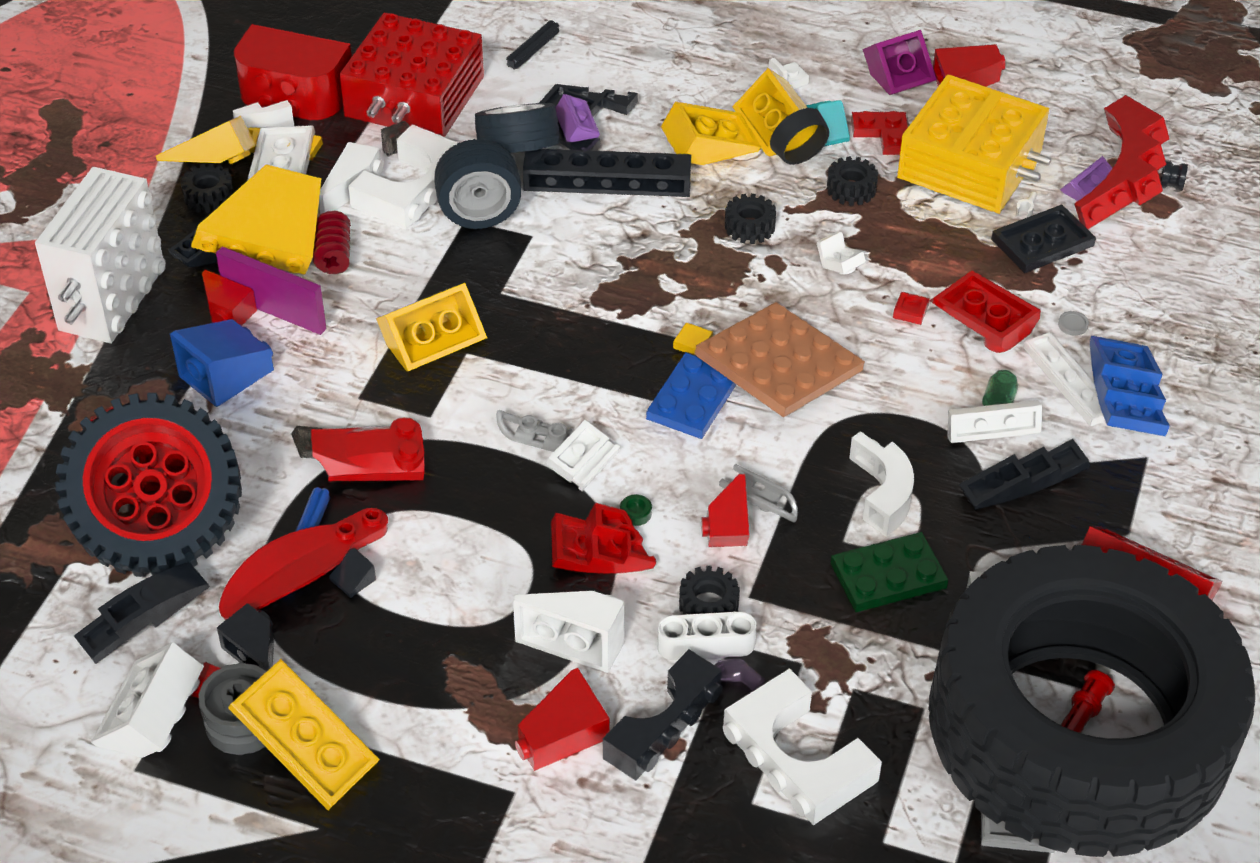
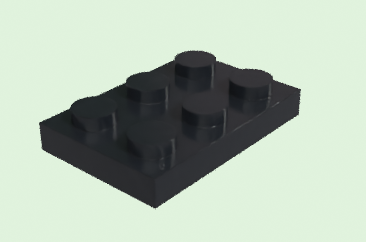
M1061 204L992 231L991 240L1025 274L1093 247L1096 237Z

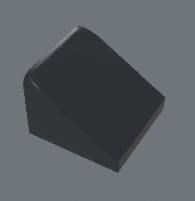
M352 548L330 574L329 579L351 598L376 580L375 568L357 549Z

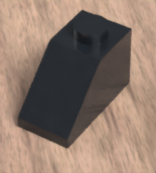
M247 603L217 627L221 648L239 663L257 665L268 671L273 666L274 654L272 620L264 611H257Z

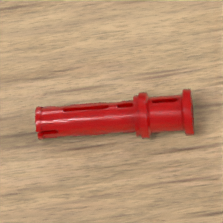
M1098 670L1088 671L1084 677L1085 684L1080 691L1075 692L1072 696V708L1064 718L1061 726L1082 733L1090 718L1097 716L1102 710L1101 703L1106 696L1111 695L1115 689V684L1108 675Z

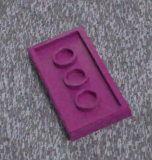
M221 247L216 252L220 276L253 289L256 309L319 335L327 329L320 285L225 247Z

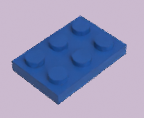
M685 352L647 409L646 419L703 439L737 384L697 356Z

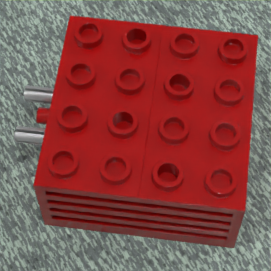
M384 12L340 73L345 117L404 131L413 124L445 137L484 77L482 34Z

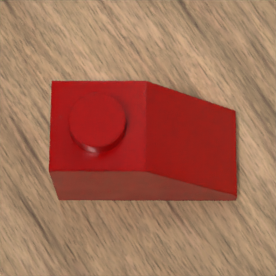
M208 270L202 272L213 323L233 319L242 326L257 311L253 289Z
M738 474L710 503L707 516L701 517L702 537H708V547L747 546L749 522L745 474Z

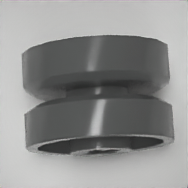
M246 663L226 665L213 672L203 682L199 692V706L202 718L204 719L206 735L213 746L221 751L243 755L254 753L266 747L228 709L233 701L267 672L266 670L257 665Z

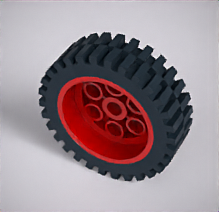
M138 393L128 395L130 403L123 405L120 398L111 400L113 409L107 412L101 405L94 410L97 416L96 419L91 422L85 417L80 422L83 429L80 434L74 430L68 437L72 444L71 447L63 446L60 454L64 463L57 464L56 474L60 478V482H55L56 492L60 497L57 501L67 526L88 554L92 557H97L99 562L106 567L112 565L117 572L126 574L128 570L132 571L136 577H144V572H151L153 576L161 571L190 562L193 566L198 565L196 560L198 557L203 555L207 559L213 554L211 547L215 543L221 546L225 541L224 533L226 530H232L235 524L233 516L234 514L238 515L240 509L239 497H242L241 475L235 452L232 449L227 434H223L220 424L215 419L211 421L208 413L201 407L196 411L192 402L184 399L182 404H179L176 397L166 394L165 401L159 400L157 393H147V400H140ZM148 451L153 453V457L148 463L141 464L136 461L137 456L141 452ZM172 461H183L185 466L181 471L173 473L168 470V466ZM125 473L128 475V480L125 484L121 486L111 484L116 474ZM157 482L160 484L158 492L152 495L143 492L146 484ZM180 491L192 493L191 499L183 504L177 503L175 496ZM125 504L135 506L134 513L128 517L119 516V509ZM156 513H165L167 515L166 522L160 526L150 524V519Z

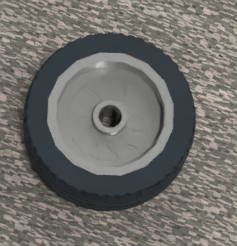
M486 139L463 141L445 151L439 162H437L434 176L437 200L444 215L455 224L470 229L493 227L505 221L517 209L521 198L519 171L513 156L501 144Z

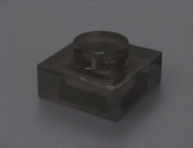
M405 120L381 129L382 149L387 156L398 153L396 139L410 127Z
M296 426L291 435L300 458L315 459L312 456L310 429L323 428Z

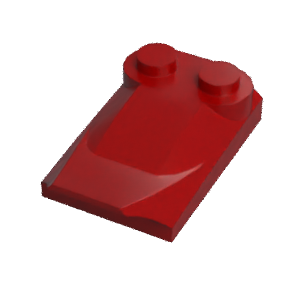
M972 270L929 300L983 336L985 347L996 353L1010 350L1030 335L1039 321L1041 310Z
M398 418L391 423V426L310 429L312 456L326 470L328 481L424 479L422 430L420 424L411 418Z

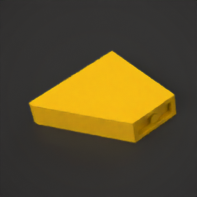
M266 164L197 226L191 247L216 253L221 247H225L275 268L305 275L313 258L321 178Z

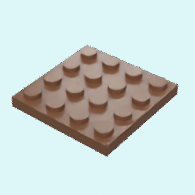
M777 302L696 345L694 354L783 418L863 371L865 361L854 355L851 351Z

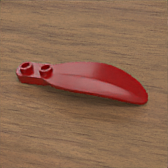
M366 508L335 524L298 530L262 546L241 564L225 586L219 603L221 616L226 620L247 603L258 611L315 581L339 565L352 548L358 550L385 536L388 530V516L380 509Z

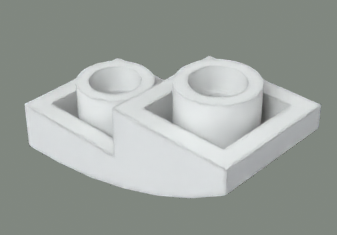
M288 100L264 108L257 102L233 110L234 118L242 116L248 128L294 126L292 106Z

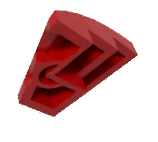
M595 503L586 520L555 513L551 521L553 567L586 573L610 574L653 569L656 565L655 557L648 556L641 545L643 538L639 531L633 527L632 520L625 510Z

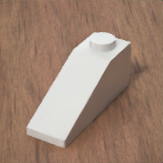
M352 142L347 143L320 189V214L327 211H335L349 202L348 186L364 170L381 176L384 162L380 159L379 148Z

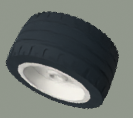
M553 103L520 104L475 113L477 139L491 140L501 144L510 153L538 150L559 144V126L557 124L558 118L555 105Z

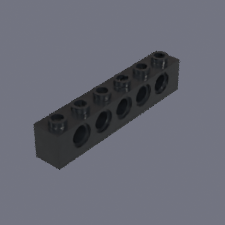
M561 149L525 151L523 164L524 191L690 197L691 154Z

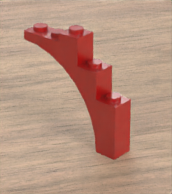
M1127 95L1104 108L1110 130L1122 140V149L1118 160L1098 186L1074 203L1079 221L1087 229L1133 201L1138 205H1142L1163 192L1157 170L1166 165L1161 144L1170 139L1164 117Z

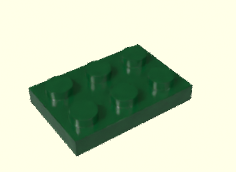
M922 532L831 555L830 564L855 612L945 589L948 585V578Z

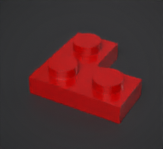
M852 112L853 137H880L883 155H900L902 135L908 128L906 112Z

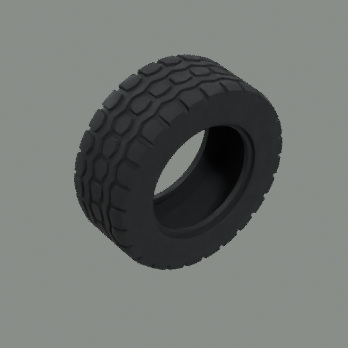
M1066 545L1040 548L1037 553L1029 550L1009 557L1006 562L1001 561L993 565L968 586L951 610L934 671L929 695V723L934 744L948 774H951L952 781L969 801L975 800V807L996 824L1004 821L1007 831L1029 842L1035 837L1039 839L1040 846L1067 853L1069 848H1074L1076 855L1104 857L1108 851L1113 857L1127 856L1140 853L1144 848L1149 851L1173 841L1176 837L1179 838L1201 822L1203 817L1208 815L1218 802L1248 734L1254 715L1256 694L1250 658L1245 646H1242V639L1229 619H1224L1223 611L1206 594L1198 595V588L1180 575L1170 576L1168 575L1169 569L1145 558L1140 562L1136 561L1135 555L1119 550L1109 549L1107 553H1104L1100 547L1074 545L1071 550ZM1055 658L1081 659L1106 666L1130 679L1147 694L1160 713L1164 726L1145 735L1130 738H1101L1073 731L1052 721L1037 710L1020 691L1012 674L1034 662Z

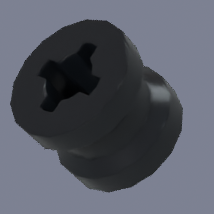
M1165 160L1166 165L1162 169L1160 179L1162 188L1171 186L1178 191H1183L1188 164L1174 165L1171 161Z

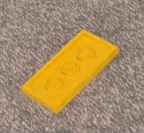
M282 659L274 664L228 707L327 810L340 800L380 760Z

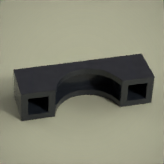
M688 649L668 670L667 692L673 700L672 704L664 712L653 717L633 718L624 716L603 738V759L635 781L645 771L650 772L657 764L659 756L664 750L674 747L680 738L681 732L688 725L693 726L697 722L702 710L708 703L713 704L719 698L723 690L721 685L722 670Z

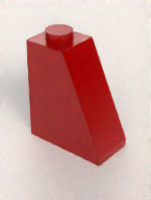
M997 44L935 49L933 70L938 86L949 74L987 87L999 82L1001 70L1005 69V57L1003 54H1000Z
M578 668L571 670L518 724L519 740L515 741L517 752L523 761L526 759L529 761L534 771L603 742V738L610 731L609 716Z

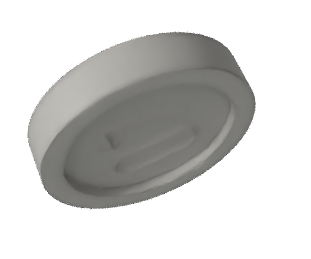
M1076 311L1064 312L1058 322L1060 330L1072 336L1084 334L1089 325L1088 318Z

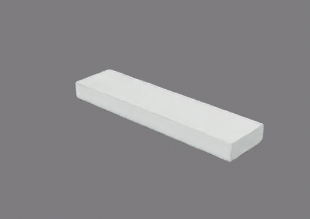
M1048 332L1025 340L1024 350L1091 427L1104 422L1105 419L1100 409L1094 382L1057 339Z

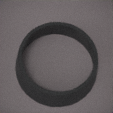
M804 108L787 116L776 127L770 139V147L787 164H800L811 159L824 147L829 137V128L817 109ZM818 125L815 133L808 141L794 150L785 152L788 143L798 132L809 126Z

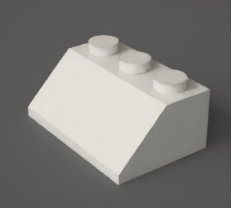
M173 642L136 660L91 743L97 747L141 758L156 751L161 752L171 740L172 735L169 733L174 724L181 719L186 711L184 704L187 698L199 686L200 680L198 677L204 666Z

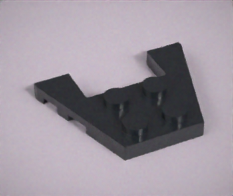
M555 84L539 103H553L556 108L564 94L587 101L593 117L601 107L627 115L638 102V93L628 92V96L616 95L615 90L605 89L602 93L589 92V87ZM558 120L559 142L570 150L597 151L600 148V138L568 142Z

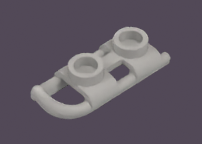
M498 410L496 413L497 425L505 437L518 443L554 452L573 433L572 429L567 428L564 424H546L531 415L519 417ZM502 419L519 425L515 434L506 428ZM538 434L546 436L544 442L534 440V436Z
M737 464L733 466L734 471L739 474H745L747 500L751 504L759 507L762 511H771L789 521L796 522L798 516L797 504L793 495L787 489ZM724 479L719 481V486L724 489L730 484V482ZM758 482L764 485L765 488L760 491L753 486ZM782 495L788 499L792 509L791 513L777 506V502Z

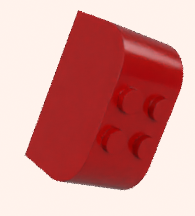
M251 24L234 49L242 101L247 106L258 102L264 108L288 100L292 106L293 117L306 120H322L335 115L343 106L340 73L352 57L350 43Z

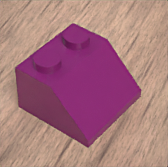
M921 30L862 49L870 75L889 95L937 80Z

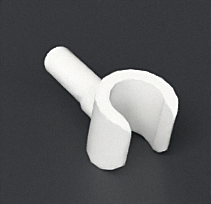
M1031 192L1028 199L1018 201L1016 216L1021 211L1028 212L1027 217L1033 215V203L1037 197L1036 192Z

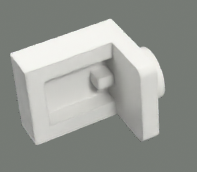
M836 231L817 242L822 267L825 269L839 272V274H849L856 270L855 267L866 262L863 251L845 247L841 232Z

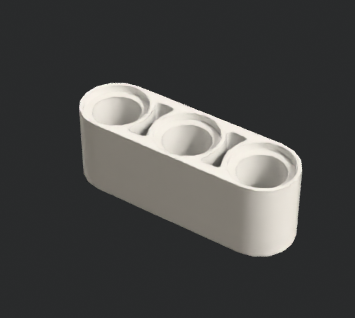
M746 612L666 616L658 625V652L663 658L668 660H679L688 649L704 659L747 656L752 653L755 647L757 623L755 618Z

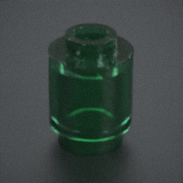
M999 370L990 376L982 399L983 406L1014 403L1019 388L1017 377L1008 370Z

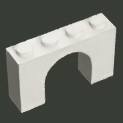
M413 124L396 139L398 161L425 171L426 174L409 182H395L364 170L348 186L352 208L405 230L415 221H418L430 205L437 201L434 183L437 162H439L445 151L458 144L456 141Z
M789 668L724 710L723 732L732 744L736 743L745 752L752 766L759 767L764 772L771 786L776 791H781L790 800L796 813L800 816H805L812 825H815L879 781L882 761L859 738L831 756L819 761H801L785 754L775 743L774 737L780 730L810 712L812 691Z

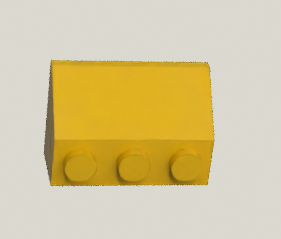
M769 68L732 106L736 112L741 113L761 145L762 150L768 156L776 155L770 147V139L776 127L790 114L808 108L790 83ZM818 125L809 126L798 132L788 143L785 152L794 150L808 141L815 133Z
M465 283L376 318L387 347L406 371L420 367L487 338Z

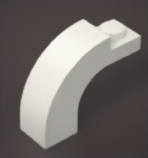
M860 431L852 437L849 459L874 476L881 484L877 490L865 498L863 520L887 537L903 523L908 515L914 485L913 468L908 457L895 443L891 442L883 448L877 441Z

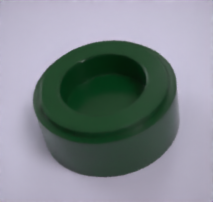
M629 495L620 503V509L627 512L633 526L644 525L651 519L652 504L645 496Z

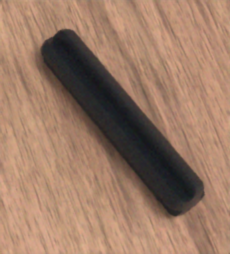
M549 20L506 57L507 66L514 70L519 68L559 33V24L553 20Z

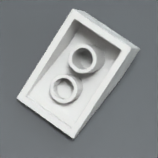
M595 591L515 595L513 599L515 642L609 673L624 644V601L612 595H604Z

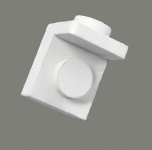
M775 58L769 59V69L786 79L793 89L808 84L809 75L796 62L782 66Z

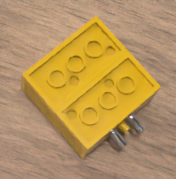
M947 74L902 135L897 178L1000 214L1023 178L1035 182L1040 180L1041 173L1034 171L1036 164L1049 166L1051 163V157L1040 154L1050 108Z

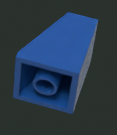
M233 319L175 330L170 333L179 377L215 407L220 406L274 371L273 351L266 342L258 340L247 327L240 326Z

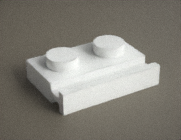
M584 420L551 454L546 465L570 483L572 481L579 486L578 489L583 491L614 458L621 446L611 443L608 436Z

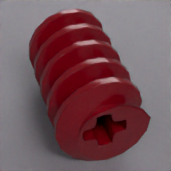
M327 211L317 217L313 263L320 271L327 274L343 273L350 264L351 224L350 219L342 212Z

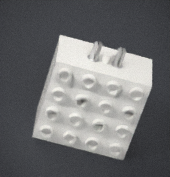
M92 167L35 241L58 331L112 344L116 336L123 331L125 323L132 313L137 311L141 300L150 292L157 277L164 272L166 262L162 255L161 238L158 236L156 215H154L151 202L152 195L149 192L146 178Z

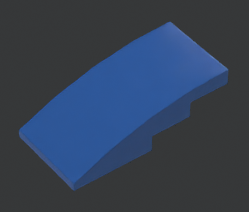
M1091 335L1090 353L1094 384L1100 409L1107 426L1166 436L1170 425L1162 411L1166 399L1159 387L1163 374L1148 346Z

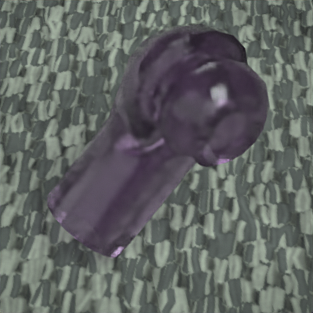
M721 659L715 663V666L722 670L721 681L743 682L752 691L765 683V678L742 659Z

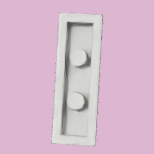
M1039 400L948 410V439L951 443L1041 433L1042 404Z

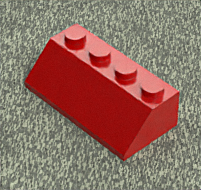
M1090 526L1082 545L1100 547L1104 553H1107L1109 549H1114L1135 555L1136 561L1139 562L1143 558L1169 569L1168 575L1178 574L1198 588V595L1206 594L1211 600H1213L1223 582L1102 526Z

